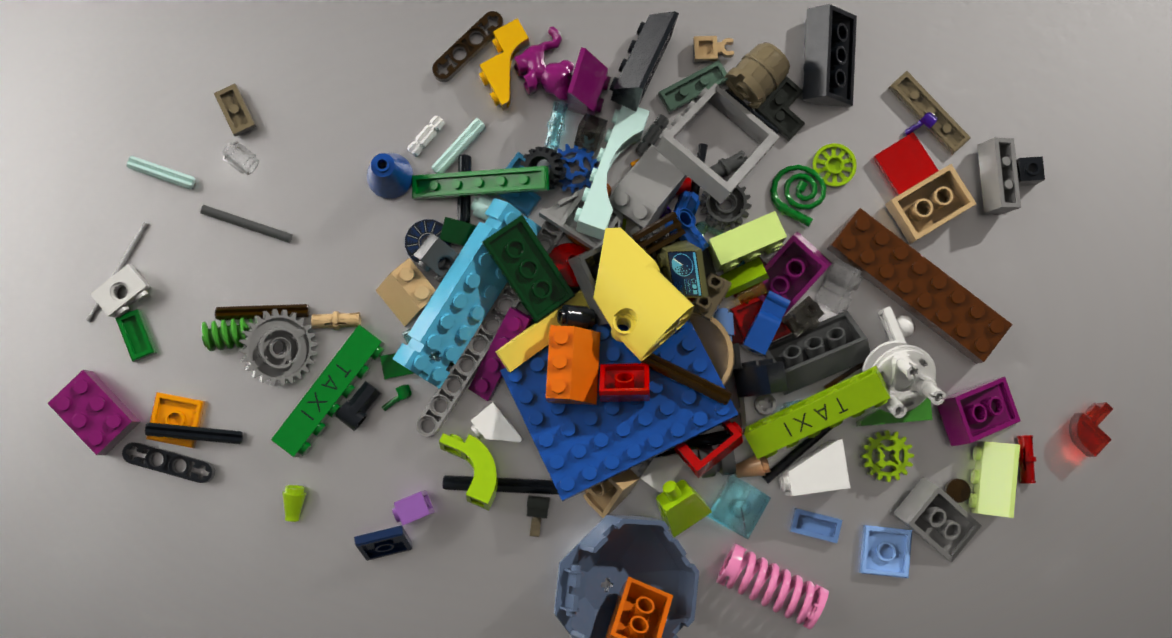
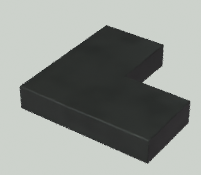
M786 76L779 87L767 96L766 101L755 111L779 130L778 133L789 142L805 125V122L789 109L802 94V89Z

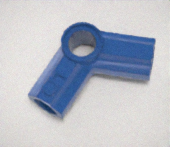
M684 191L680 194L673 210L681 223L682 229L686 233L679 237L681 241L687 240L703 251L709 244L695 226V214L700 204L699 196L694 192ZM672 220L664 224L665 228L673 224Z

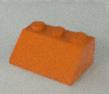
M550 325L546 400L548 403L597 405L600 332L576 326Z

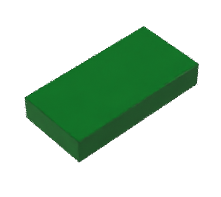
M139 309L115 318L132 362L157 353Z

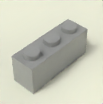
M992 138L978 144L977 150L984 213L1004 214L1021 208L1014 139Z

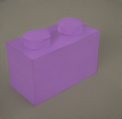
M426 490L394 502L395 508L392 509L396 521H401L402 526L435 512Z

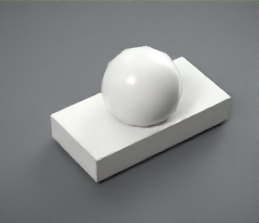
M891 306L878 311L889 341L906 343L904 338L910 337L915 331L914 320L908 315H899L895 318Z

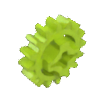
M884 430L883 436L880 432H875V439L867 437V441L870 444L862 445V448L866 450V454L860 455L861 458H866V462L862 466L870 468L867 473L868 475L876 473V480H881L883 476L885 482H890L891 476L895 480H900L899 473L907 475L908 472L905 467L913 466L908 461L909 458L914 457V454L908 453L912 445H905L904 442L907 438H898L899 432L897 431L893 432L891 436L889 430ZM891 440L893 441V443H891L889 446H885L883 443H880V441ZM873 451L875 452V460H874V461L872 460V452H873ZM883 451L891 452L889 454L891 461L884 460L885 454L883 453ZM900 451L902 452V460H901V461L899 460V452H900ZM885 466H890L894 469L891 472L881 471Z

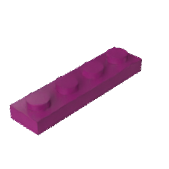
M515 307L509 308L468 388L470 391L486 401L492 399L503 378L500 370L505 368L495 351L526 330L533 320L530 316Z

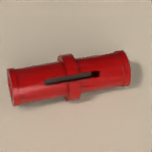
M1033 435L1017 436L1018 444L1020 445V484L1036 483L1034 469L1036 457H1034Z

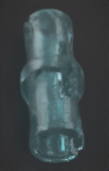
M561 101L553 102L552 114L547 122L548 131L544 147L555 150L559 148L562 131L565 130L564 121L568 108L567 103Z

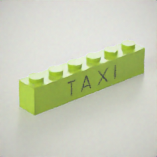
M874 366L746 426L744 436L757 459L761 457L769 458L778 452L777 450L785 446L786 448H791L805 437L813 438L821 433L822 429L837 427L848 417H859L865 413L866 409L872 406L877 408L886 404L888 399H890V390L877 366Z

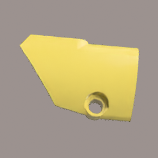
M605 228L593 299L612 328V337L618 342H623L640 361H643L689 320L694 305L660 273L659 266L654 259L622 228ZM625 325L629 330L621 331L617 326Z

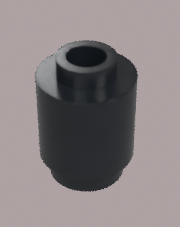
M564 305L558 311L557 321L561 326H576L584 329L592 328L595 322V313L593 309H589L587 306Z

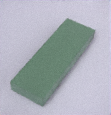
M720 60L659 91L658 95L670 114L691 101L697 100V96L705 87L709 90L714 83L720 87L725 85V82L728 80V78H725L727 72Z

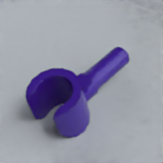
M928 112L916 124L906 129L905 133L909 135L923 124L930 129L938 118Z

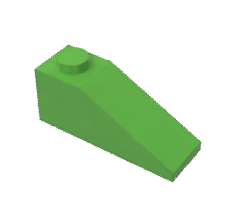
M926 398L919 406L907 411L905 416L899 419L893 414L877 408L858 420L856 427L933 420L931 400Z

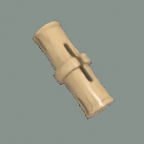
M333 311V314H312V329L333 328L334 330H339L344 327H358V325H361L360 312L339 313V311Z

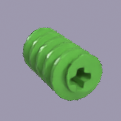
M240 318L239 325L236 324L235 319H231L230 326H227L225 320H221L220 327L217 326L216 321H212L211 328H208L206 322H202V341L209 351H214L216 347L219 350H224L226 346L228 349H233L235 344L238 348H242L244 344H241L239 340L246 339L242 331H249L250 328L244 318Z

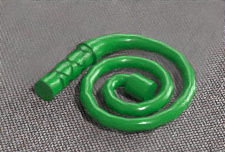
M788 166L780 170L774 177L770 189L771 200L777 210L783 215L785 214L809 227L813 218L807 217V215H803L801 212L788 207L787 204L779 199L777 194L778 181L784 174L794 170L805 171L819 181L821 187L820 197L812 204L805 205L799 204L792 199L789 194L790 185L796 179L808 181L812 186L810 195L803 196L801 192L804 193L808 185L802 180H799L795 189L797 198L802 201H809L817 194V184L814 179L807 174L799 173L792 175L785 183L784 195L788 203L795 208L806 210L817 207L825 199L827 188L824 179L815 170L807 166Z

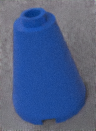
M381 153L372 159L367 169V182L370 189L377 196L397 199L405 195L411 188L413 170L408 160L396 153Z

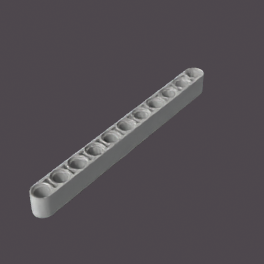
M545 221L537 234V238L540 242L546 241L550 244L549 249L546 251L549 255L558 246L565 234L561 230L558 232L551 231L549 228L551 223ZM508 282L457 363L453 364L447 379L441 388L437 389L418 419L416 428L422 436L433 437L440 431L475 376L498 329L494 332L488 331L486 329L487 322L497 320L500 327L508 312H503L499 309L500 302L509 300L512 303L511 307L518 308L521 304V301ZM479 339L486 342V348L481 352L475 351L473 346ZM466 359H470L473 362V368L469 372H463L461 369V363ZM453 379H457L460 382V389L456 392H450L448 389V384ZM440 399H444L447 402V409L442 413H439L435 408L436 402ZM428 419L434 422V429L430 433H426L422 428L423 422Z

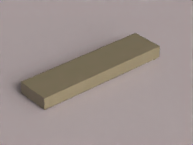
M908 71L889 87L918 120L928 112L938 118L936 123L930 129H927L952 155L971 138Z

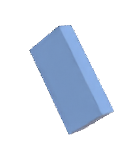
M795 508L789 531L837 543L843 520Z

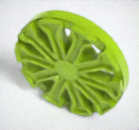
M836 143L820 148L812 161V169L818 174L827 171L823 177L825 185L835 188L847 184L853 178L857 167L852 151L846 146ZM837 148L841 151L838 156L836 155ZM827 149L831 150V156L826 152ZM844 154H847L849 156V158L842 159ZM822 155L825 160L819 159L818 156ZM850 163L852 164V167L850 168L844 165ZM816 164L823 165L824 167L818 169ZM842 171L849 173V177H846ZM831 174H832V183L827 181V179L829 178V176H830ZM837 175L840 177L842 182H837Z

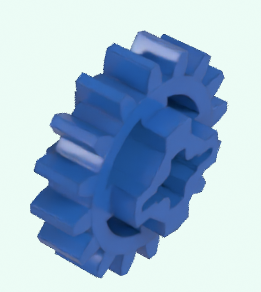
M575 143L574 148L570 149V146L565 144V151L557 149V153H561L563 156L561 159L566 162L563 167L567 168L564 180H559L563 193L567 189H571V195H573L575 190H581L584 187L591 188L590 175L594 166L599 164L597 159H592L594 151L586 152V146L578 149V143ZM569 155H576L575 157L569 159L565 158ZM585 159L590 165V171L584 167ZM578 165L579 171L571 173L570 167ZM576 180H584L581 183L573 184V182Z

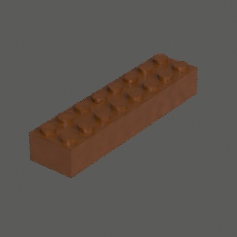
M861 208L852 215L827 247V250L976 364L985 362L1013 325Z

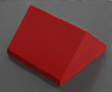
M646 363L600 364L599 396L601 402L650 401L649 365Z

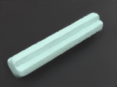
M476 118L432 165L433 171L436 174L444 173L485 129V124Z
M130 156L127 162L129 169L187 189H193L196 181L193 176L134 156Z

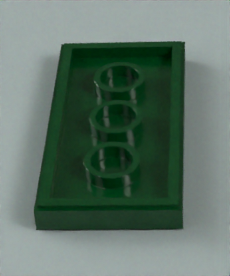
M520 215L481 242L534 322H538L575 296L523 215Z

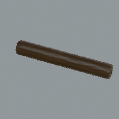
M307 304L216 307L215 318L217 320L255 319L254 316L263 318V311H267L271 316L273 309H277L279 315L282 310H287L288 316L295 312L296 318L308 317L310 309Z
M653 353L641 361V363L648 364L649 368L721 404L727 405L732 397L730 391Z

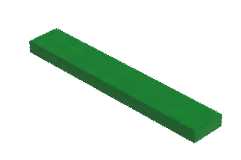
M547 166L412 175V199L414 200L549 191V169Z

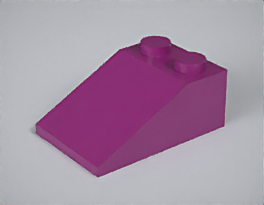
M583 47L580 49L567 92L568 111L595 118L596 111L601 112L604 99L601 98L603 90H608L611 77L607 76L608 68Z
M796 232L764 267L769 279L748 289L763 302L765 300L763 294L768 293L769 290L790 300L791 302L785 312L786 314L829 268L832 262L799 232Z
M1005 377L943 398L944 402L937 405L951 446L973 443L1021 421Z

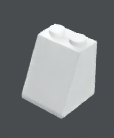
M843 439L829 440L782 471V477H779L781 491H785V495L798 496L850 488Z

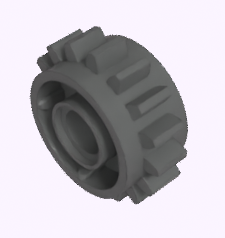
M737 186L726 198L731 203V208L728 210L721 208L716 199L706 191H703L702 195L706 199L700 200V205L704 206L700 213L707 215L705 222L712 221V227L715 228L719 225L721 230H724L726 226H729L732 230L735 228V223L741 225L743 223L741 217L747 218L749 216V213L745 210L750 209L752 206L747 203L751 196L745 195L746 187L740 188Z

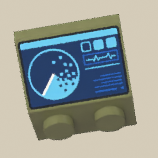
M687 240L667 244L660 248L657 260L659 267L662 268L663 276L685 297H708L702 249Z

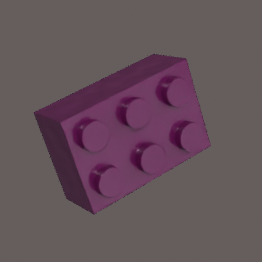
M82 370L47 403L96 455H107L141 422L93 371Z

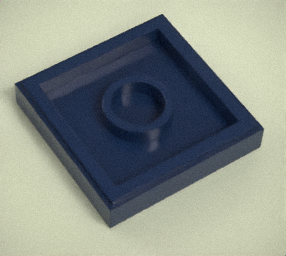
M402 525L354 537L356 547L367 561L413 549L412 541Z

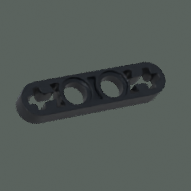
M136 442L128 443L122 450V456L126 462L198 483L210 482L215 476V468L211 463ZM137 447V452L147 455L145 458L134 457L132 459L133 455L129 454L130 450H134ZM157 452L162 454L164 458L160 466L153 465L151 461L152 456ZM178 459H183L186 462V469L182 473L177 472L174 468V464ZM192 466L197 469H202L206 466L205 470L209 472L208 476L201 478L200 473L191 472Z

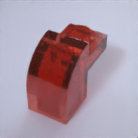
M1107 402L1093 403L1085 411L1087 415L1075 413L1071 418L1069 424L1070 438L1074 445L1087 457H1096L1112 440L1098 427L1113 410Z

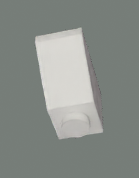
M493 402L470 420L474 424L471 429L479 439L483 436L488 440L520 443L524 440Z
M678 454L652 458L650 462L648 460L645 461L638 471L641 473L639 478L659 493L664 492L663 485L667 481H673L686 463Z

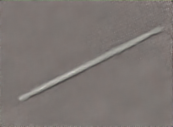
M143 223L140 232L137 233L113 275L124 267L140 240L143 231L147 228V223ZM96 303V305L94 306L91 315H89L87 318V321H92L94 314L98 311L100 307L98 303Z

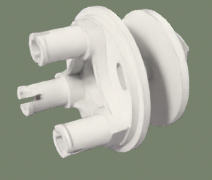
M889 341L877 346L867 356L862 372L877 366L890 390L888 402L878 407L881 410L889 412L899 419L904 417L907 411L919 406L926 398L930 399L935 405H940L944 402L943 398L946 397V393L939 389L935 382L936 367L934 361L923 349L900 341Z

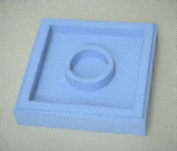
M863 525L859 573L909 578L912 530Z

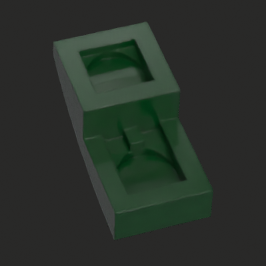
M445 217L440 239L444 242L464 247L475 230L476 225Z

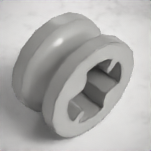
M770 394L759 395L754 401L755 410L761 415L771 414L776 409V399ZM768 398L771 408H766L763 411L761 410L762 406H759V401Z

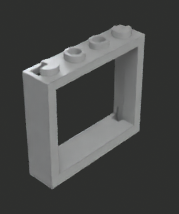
M714 83L709 90L705 87L700 92L696 103L694 101L690 102L684 110L686 113L684 116L679 114L671 123L673 127L670 130L668 128L663 130L659 135L661 141L656 150L722 204L772 148L780 136L719 85ZM708 102L760 144L727 182L674 138Z

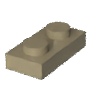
M235 83L214 93L235 137L257 127Z

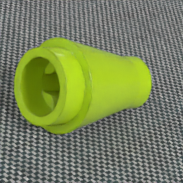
M299 485L285 486V491L282 492L286 521H299L307 494L304 492L305 487Z

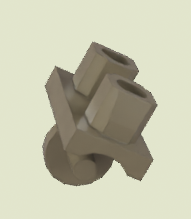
M710 272L706 279L708 297H695L692 302L694 305L693 312L700 314L709 321L713 318L732 285L731 282Z

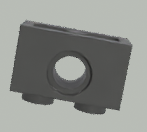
M432 233L414 254L420 260L417 265L426 272L432 270L436 273L435 279L439 283H441L459 255ZM445 257V264L438 268L439 260Z

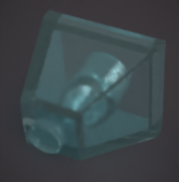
M730 474L710 507L712 513L707 515V517L749 539L771 497Z

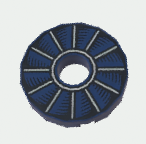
M424 219L416 222L409 228L405 236V248L414 262L418 263L420 261L414 254L422 245L424 238L428 237L431 233L440 238L443 227L442 223L433 219ZM445 242L448 246L452 248L451 243ZM445 257L441 258L438 264L442 263L445 260Z

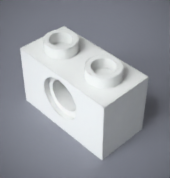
M127 264L90 293V295L108 316L120 317L129 310L128 306L131 303L143 300L148 295L147 291L151 286L134 266ZM125 286L128 291L127 296L120 299L117 295L118 289Z

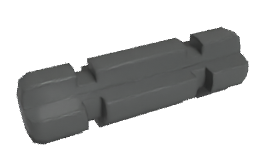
M658 115L655 119V124L651 125L643 137V142H640L637 146L636 152L642 156L651 145L656 143L663 131L662 129H665L668 125L669 119L664 115Z

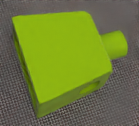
M672 480L667 481L663 485L664 492L656 497L662 520L666 522L669 531L674 537L712 513L703 498L686 480H680L677 483Z

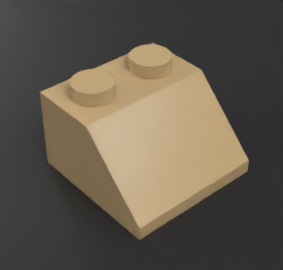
M410 258L393 270L376 289V292L405 327L420 316L436 291Z

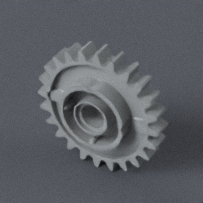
M273 309L271 316L267 311H263V318L254 316L256 323H247L250 330L242 331L246 339L239 340L241 344H244V348L238 351L245 353V357L241 359V362H248L245 370H254L252 373L253 378L261 375L260 382L262 383L269 379V385L274 386L277 380L279 385L284 386L285 379L292 384L294 376L299 379L302 378L301 371L309 372L306 364H314L310 356L317 355V353L312 351L311 348L316 346L317 343L311 342V338L315 336V333H308L311 325L303 326V317L296 320L295 312L288 316L287 310H282L279 315L277 309ZM277 341H281L283 344V350L279 354L273 351V345Z

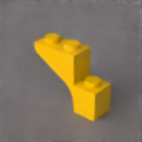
M518 18L493 31L494 40H492V43L500 54L480 64L481 73L478 74L484 86L489 84L492 90L490 97L495 106L500 104L502 110L509 108L511 104V63L520 50L530 45L529 38Z

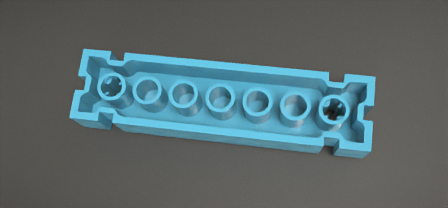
M494 198L485 212L488 216L485 224L479 222L408 333L412 337L408 345L401 344L393 357L394 361L439 389L450 374L446 370L451 362L457 363L507 283V280L481 242L519 217L522 212L510 203ZM523 216L537 236L542 227L530 218Z

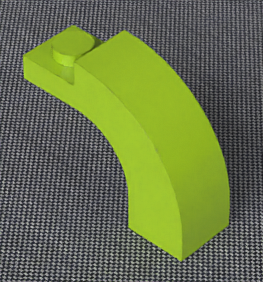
M443 433L439 440L440 449L466 460L474 469V477L466 493L467 502L489 511L495 499L498 485L496 466L490 451L480 440L470 434L466 441L463 442V439L457 435L450 434L449 436Z

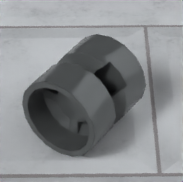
M699 447L698 458L700 460L704 459L714 451L713 447ZM734 450L702 475V478L713 477L717 472H720L721 475L736 474Z

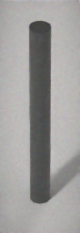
M203 205L201 208V214L288 243L292 240L293 234Z

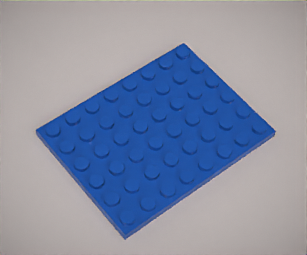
M690 319L653 352V354L725 389ZM595 324L592 328H587L588 330L601 333L597 405L547 402L546 382L549 347L537 352L511 372H508L506 368L500 370L562 502L737 417L739 414L732 400L730 399L727 405L721 404L649 368L650 401L601 402L599 396L600 364L641 363L623 342H618L612 337V328L609 324ZM625 325L617 326L621 331L629 330Z

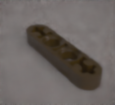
M490 11L480 18L435 61L432 67L435 78L440 82H447L452 79L494 39L493 31L504 26L502 16L498 12ZM491 19L494 21L495 19H498V26H490L487 29L489 35L487 36L484 30L489 26L488 20ZM474 33L481 34L483 36L482 42L479 44L471 43V35ZM457 49L466 51V57L463 60H456L453 57ZM447 58H450V60L453 64L456 65V67H453V65L450 64L447 67L448 74L445 75L444 73H441L439 75L438 68L440 66L445 68L449 64Z

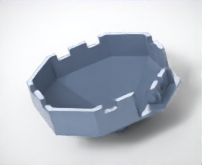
M606 515L559 562L554 614L572 638H605L619 592L628 576L673 595L662 638H678L676 634L683 626L689 627L695 619L699 570L695 564L688 561L685 556L687 553L679 541L672 538L665 521L642 516ZM607 578V581L611 582L610 587H607L605 591V589L601 587V583L605 582Z

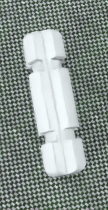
M434 116L430 120V125H426L415 138L416 141H412L408 146V151L416 157L419 156L423 151L422 148L426 147L436 136V131H440L445 125L444 121L440 117Z

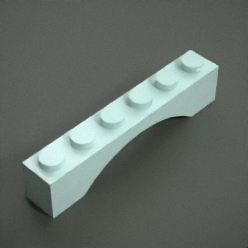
M622 106L620 110H615L612 118V123H615L613 129L608 128L604 142H607V146L605 149H600L597 161L600 162L599 167H594L590 175L591 188L586 187L581 201L585 202L583 209L578 207L574 217V221L577 222V232L603 241L605 228H608L613 212L607 192V174L621 153L630 146L640 142L650 111L638 107L637 111H634L625 106Z

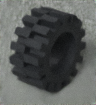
M547 147L530 149V154L523 156L526 161H521L520 165L534 167L537 166L539 161L547 160L551 166L549 190L555 189L554 186L561 184L559 180H564L565 176L562 173L567 170V168L563 167L566 164L565 160L561 159L563 156L561 153H557V150Z

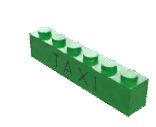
M358 325L271 440L293 457L304 456L312 446L309 442L314 436L318 437L326 428L324 423L329 416L333 418L341 407L339 403L344 397L347 399L355 390L353 385L358 378L362 380L369 372L370 368L368 365L373 359L376 361L384 352L382 347L385 343L364 327Z

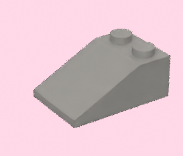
M651 145L620 181L609 198L610 204L645 228L661 218L687 175L656 150V146Z
M925 477L918 482L893 513L950 562H953L982 526L946 492Z

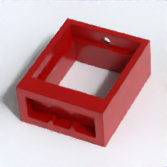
M729 420L721 424L731 437L702 460L694 454L685 442L674 447L673 450L692 472L700 478L743 443V430L735 421L731 423Z

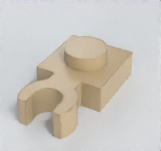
M694 36V62L717 61L718 54L725 58L733 57L734 51H727L725 46L733 45L734 39L726 38L722 42H717V36Z

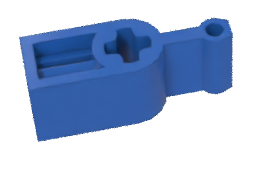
M769 290L741 347L761 357L765 356L791 301Z

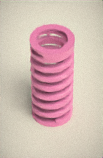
M735 543L723 562L716 583L723 586L726 583V587L732 589L740 573L747 565L744 577L738 588V594L743 595L752 578L759 570L755 585L749 595V599L755 601L762 586L771 575L767 590L761 600V605L766 607L769 604L773 593L782 582L779 595L772 608L773 612L778 613L787 595L794 587L792 598L784 612L785 618L789 619L792 617L799 600L806 592L803 606L796 618V623L802 624L804 622V627L809 630L812 629L825 607L829 591L818 585L814 587L811 581L803 583V579L799 575L791 577L788 569L779 571V566L776 563H771L768 566V561L764 557L756 560L754 552L751 551L745 554L746 549Z

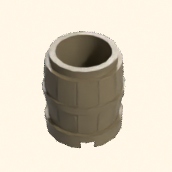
M764 42L763 44H758L742 57L738 65L725 75V78H728L725 83L729 90L742 101L744 99L750 102L748 105L751 108L757 109L788 75L790 64L781 50L770 43Z

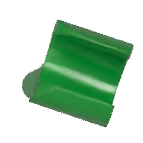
M409 385L395 388L398 396L383 405L382 409L386 411L399 401L410 398L412 393Z

